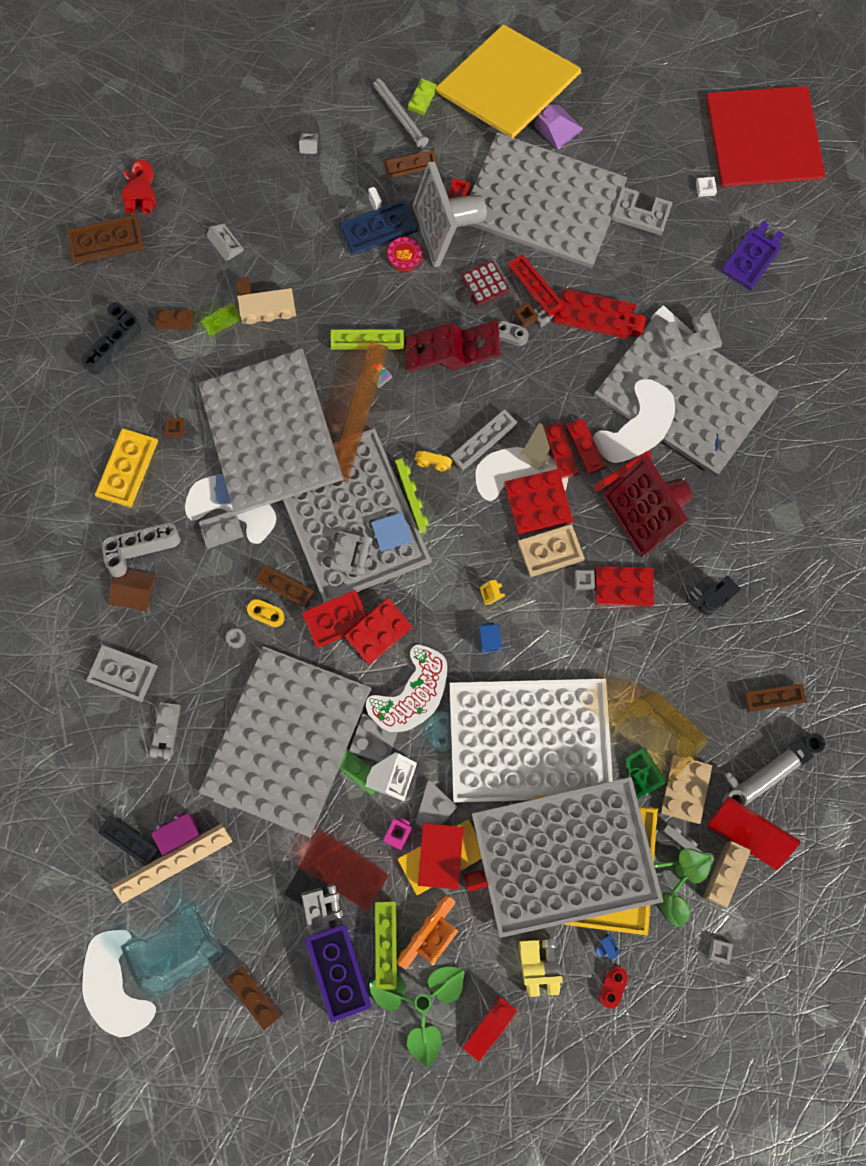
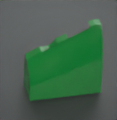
M642 748L626 758L629 772L628 778L632 777L637 800L667 783L646 748Z

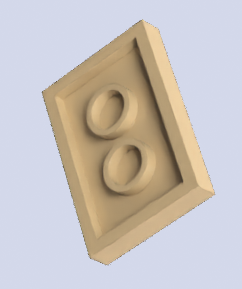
M572 524L518 541L530 578L584 561L585 559Z
M673 755L660 814L700 824L712 765Z

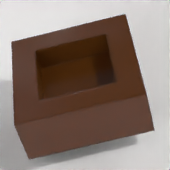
M165 418V437L185 438V419Z

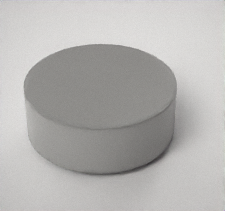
M232 628L226 633L225 640L230 647L239 648L245 643L246 637L241 629Z

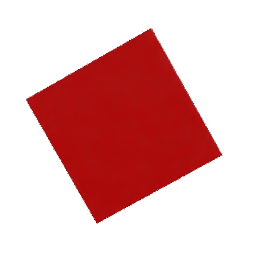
M808 86L707 93L706 100L721 187L825 178L826 175Z

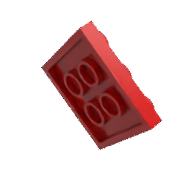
M559 469L504 481L518 536L573 523Z

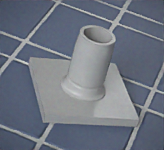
M428 162L412 208L433 267H439L456 228L483 223L486 219L487 210L485 200L481 195L448 198L436 163Z

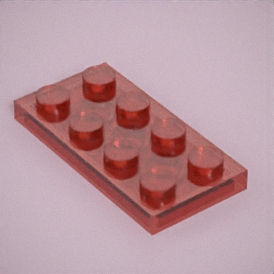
M321 831L298 866L326 885L335 884L336 891H339L341 895L366 911L370 908L389 876Z

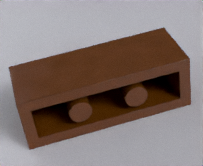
M246 964L241 965L225 979L263 1030H266L284 1014Z

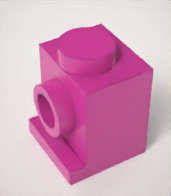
M400 817L398 820L393 819L383 842L402 850L412 829L409 826L410 822ZM397 829L402 830V836H395V831Z

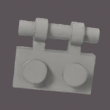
M335 884L327 885L328 893L323 895L321 888L301 893L309 935L329 930L328 921L334 920L335 926L342 925L341 917L343 912L339 908L338 899L340 896L339 891H336ZM326 903L331 904L332 910L330 912H326Z

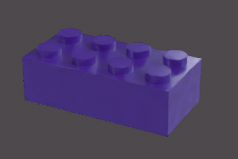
M347 924L305 938L330 1022L332 1023L370 1009L372 1003Z

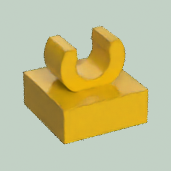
M491 580L480 587L485 605L492 604L505 596L500 594L499 588L502 587V584H497L496 580Z

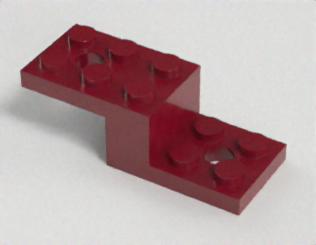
M494 320L462 330L453 322L405 336L406 370L414 372L442 363L454 371L501 357L499 323ZM485 339V343L482 347H479V342ZM426 346L424 352L420 354L422 347Z

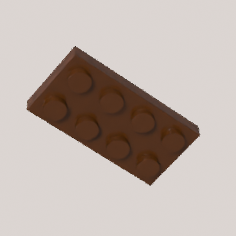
M137 215L66 230L74 265L145 249Z

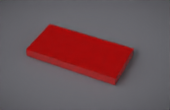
M730 796L707 824L708 828L729 841L751 850V855L775 870H778L800 845L799 839Z

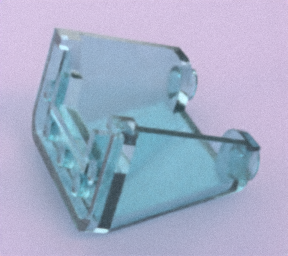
M194 900L181 907L179 920L151 938L144 940L141 937H132L120 946L136 988L151 999H157L169 993L220 960L224 955L220 943Z

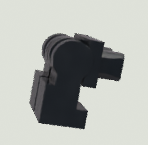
M727 575L716 587L713 585L708 588L701 581L692 589L689 595L695 600L693 606L696 609L699 607L703 615H711L733 598L741 588Z

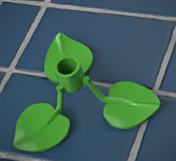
M687 848L681 851L679 860L654 863L655 868L675 865L676 874L682 877L671 894L667 892L662 894L663 902L660 903L662 913L672 924L682 927L690 915L687 902L681 896L676 895L677 890L687 879L693 883L704 881L711 868L712 855Z
M443 967L435 970L428 979V986L433 992L429 996L420 994L416 998L403 996L406 991V984L399 975H397V989H376V979L369 982L371 995L381 1008L389 1011L399 1008L401 1000L413 1002L414 1009L421 1013V1029L415 1028L409 1033L407 1048L410 1054L426 1067L430 1066L437 1058L442 1039L439 1030L435 1026L425 1028V1012L430 1009L431 998L435 995L443 1003H451L458 999L463 987V969Z

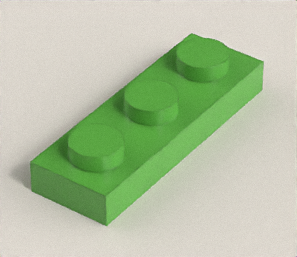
M347 749L339 769L370 795H373L375 791L365 787L371 768Z

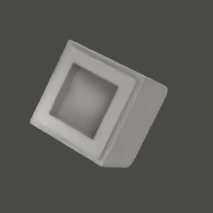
M301 133L299 139L300 153L316 154L318 134Z

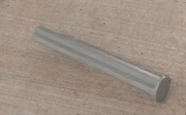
M376 79L373 86L417 143L416 147L418 149L425 147L429 139L422 135L383 81Z

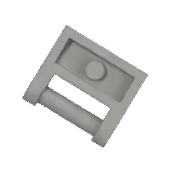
M339 531L330 569L364 576V565L369 545H372L373 539L368 536H358ZM360 543L362 545L357 565L352 567L356 544Z

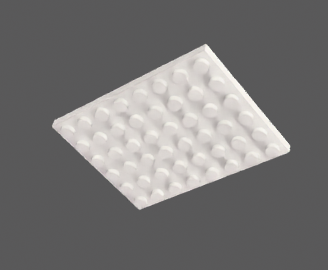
M606 679L450 683L453 803L530 801L535 799V795L551 796L613 781Z

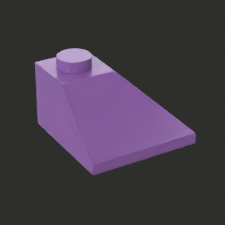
M547 105L535 118L534 127L557 150L583 130L559 105Z

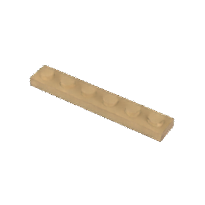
M221 823L112 884V889L120 901L125 903L232 842V838Z

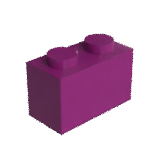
M185 812L176 815L174 821L169 824L164 822L155 827L156 831L151 833L162 855H166L202 835L192 814H185Z

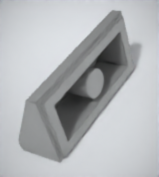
M225 224L210 226L207 237L225 261L230 260L244 250Z

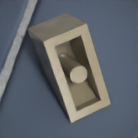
M541 423L537 425L520 456L521 461L540 470L542 465L546 466L550 459V455H548L550 447Z

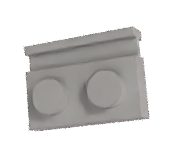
M233 511L199 522L208 549L244 537L238 517Z

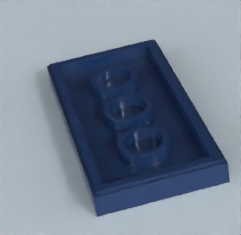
M405 199L339 223L352 256L391 242L399 237H405L418 232L417 225Z

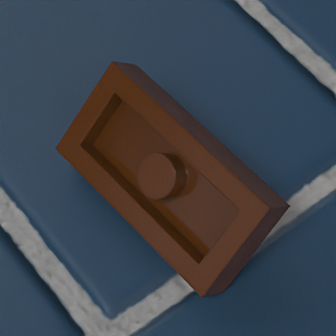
M156 310L155 327L157 330H193L194 313L192 310Z

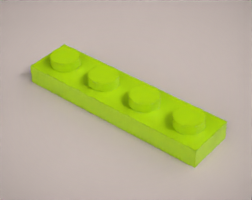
M331 330V350L404 349V330Z
M403 458L395 460L396 469L419 533H425L426 526L429 524L426 515L421 513L420 509L423 508L421 500L415 496L414 492L417 489L414 480L410 481L408 475L411 472L408 463L404 464Z
M375 902L376 989H397L396 902Z

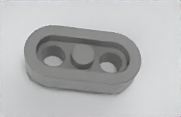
M506 321L498 322L500 341L516 346H523L527 343L529 334L524 327Z

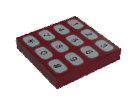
M493 260L461 274V278L477 306L509 292V287Z

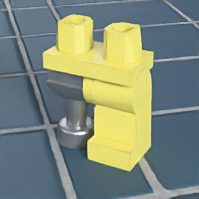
M557 939L541 940L542 948H546V961H540L539 940L519 941L523 984L526 985L529 997L540 996L539 984H547V995H559L562 976L561 967L556 962L554 948L558 947Z

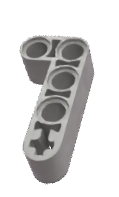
M171 523L106 538L102 543L104 563L113 577H121L127 571L126 559L176 547L180 543L181 538L175 525Z

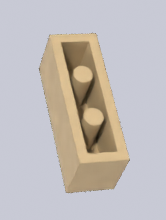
M292 288L238 296L240 316L243 324H254L260 321L271 322L274 319H290L296 316Z
M732 841L725 842L703 895L704 899L720 907H728L751 850Z

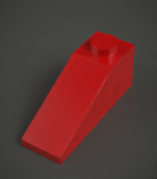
M498 995L462 1049L479 1062L505 1030L518 1010Z

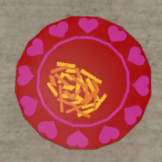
M399 237L388 246V262L396 270L403 272L411 271L421 263L422 247L413 238Z

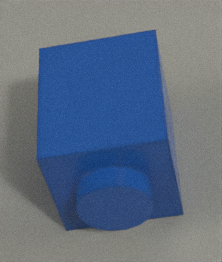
M493 622L484 623L479 628L481 653L501 651L502 643L499 625H494Z

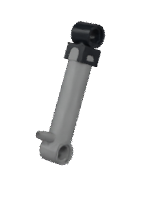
M818 733L804 736L799 742L791 745L785 752L741 784L738 783L730 772L726 773L725 777L733 790L724 795L723 803L729 796L732 798L734 795L738 798L739 803L744 806L748 805L796 768L814 757L813 754L823 751L826 745L824 738ZM810 739L815 742V749L810 747Z

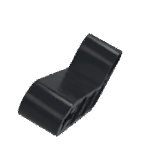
M118 302L111 303L107 308L108 315L114 325L82 357V363L91 374H99L141 331V326L136 316Z

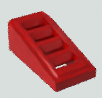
M481 870L465 874L463 877L466 889L469 892L488 887L489 885L484 872Z

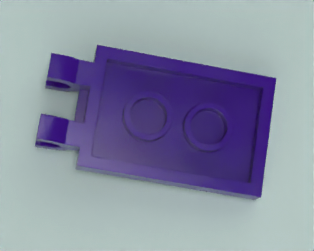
M764 221L757 231L751 228L721 270V273L750 291L780 251L781 246L778 244L784 236V233L779 230L772 240L763 236L769 226Z

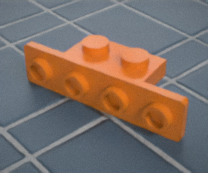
M446 895L439 900L437 908L425 919L424 925L413 935L407 948L400 952L396 961L399 966L407 969L418 953L434 965L452 941L458 930L444 919L456 903L450 896Z

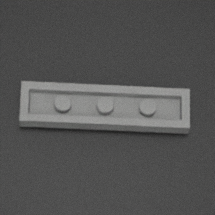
M504 409L450 456V459L464 471L515 427L517 421Z

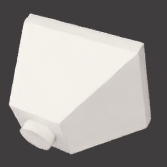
M394 753L372 767L367 776L365 787L404 801L417 763L399 753Z

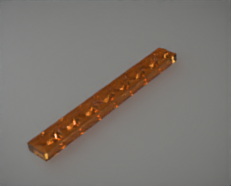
M370 342L336 452L344 480H341L342 482L348 483L388 352V346Z

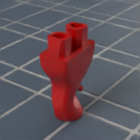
M136 160L132 163L131 175L126 170H123L125 178L129 181L122 190L121 198L124 202V209L126 213L134 214L136 207H141L142 213L152 214L153 207H156V196L151 188L154 171L149 162Z

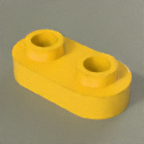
M417 451L414 458L418 466L435 467L436 470L442 472L450 469L452 460L446 456L425 451Z
M252 600L247 606V612L252 619L268 626L279 627L285 620L284 613L280 608L264 601ZM261 608L260 613H254V610ZM274 615H277L278 620L273 621L272 617Z

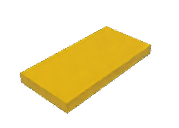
M122 428L95 496L132 508L158 443L157 438Z
M469 820L457 825L464 827L460 871L482 859L477 834ZM421 846L398 858L416 895L432 888L417 886Z

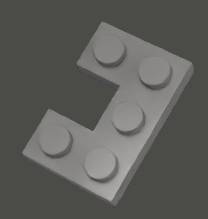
M622 187L611 220L662 236L673 202L656 197L650 212L634 207L639 194L638 191Z
M711 312L693 316L692 322L696 333L687 336H681L676 321L658 326L657 330L669 361L722 346V341Z

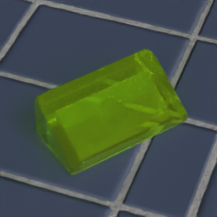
M230 303L200 320V322L211 337L241 320V317L233 303Z

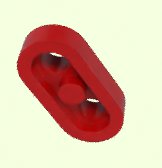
M613 966L606 973L599 993V1000L606 1008H615L621 1001L628 981V974L622 967ZM619 973L621 975L620 981H615V974ZM609 994L614 995V999L611 1002L607 1000Z

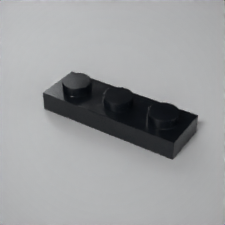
M111 815L108 816L97 832L145 866L150 864L159 852L158 847Z

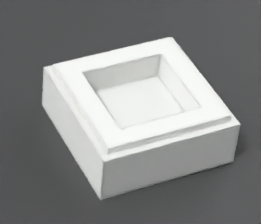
M714 177L696 179L698 197L716 195L717 190Z
M369 188V200L374 210L382 208V200L376 188Z

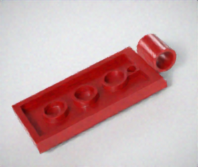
M563 289L560 300L564 303V308L556 313L554 318L555 324L624 339L628 338L629 334L634 337H639L643 334L646 317L642 314H633L637 304Z

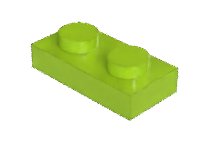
M421 78L408 104V110L424 116L436 92L437 84Z

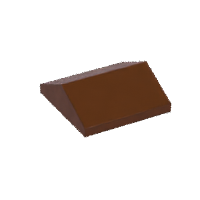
M127 569L123 576L114 577L111 582L109 605L148 611L156 574Z

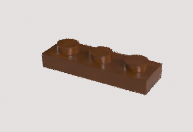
M434 148L383 160L387 179L424 171L428 162H435L437 166Z
M263 565L254 580L255 583L306 609L315 593L310 588L266 565Z
M803 683L743 693L748 713L807 703Z

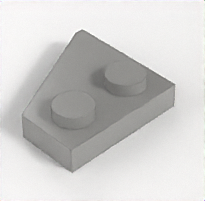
M430 780L427 782L416 824L421 829L423 828V823L442 825L457 808Z

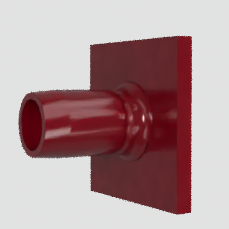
M648 455L642 456L602 494L641 558L649 554L689 521L681 509L689 504L692 499V491L689 484L683 479L664 482Z

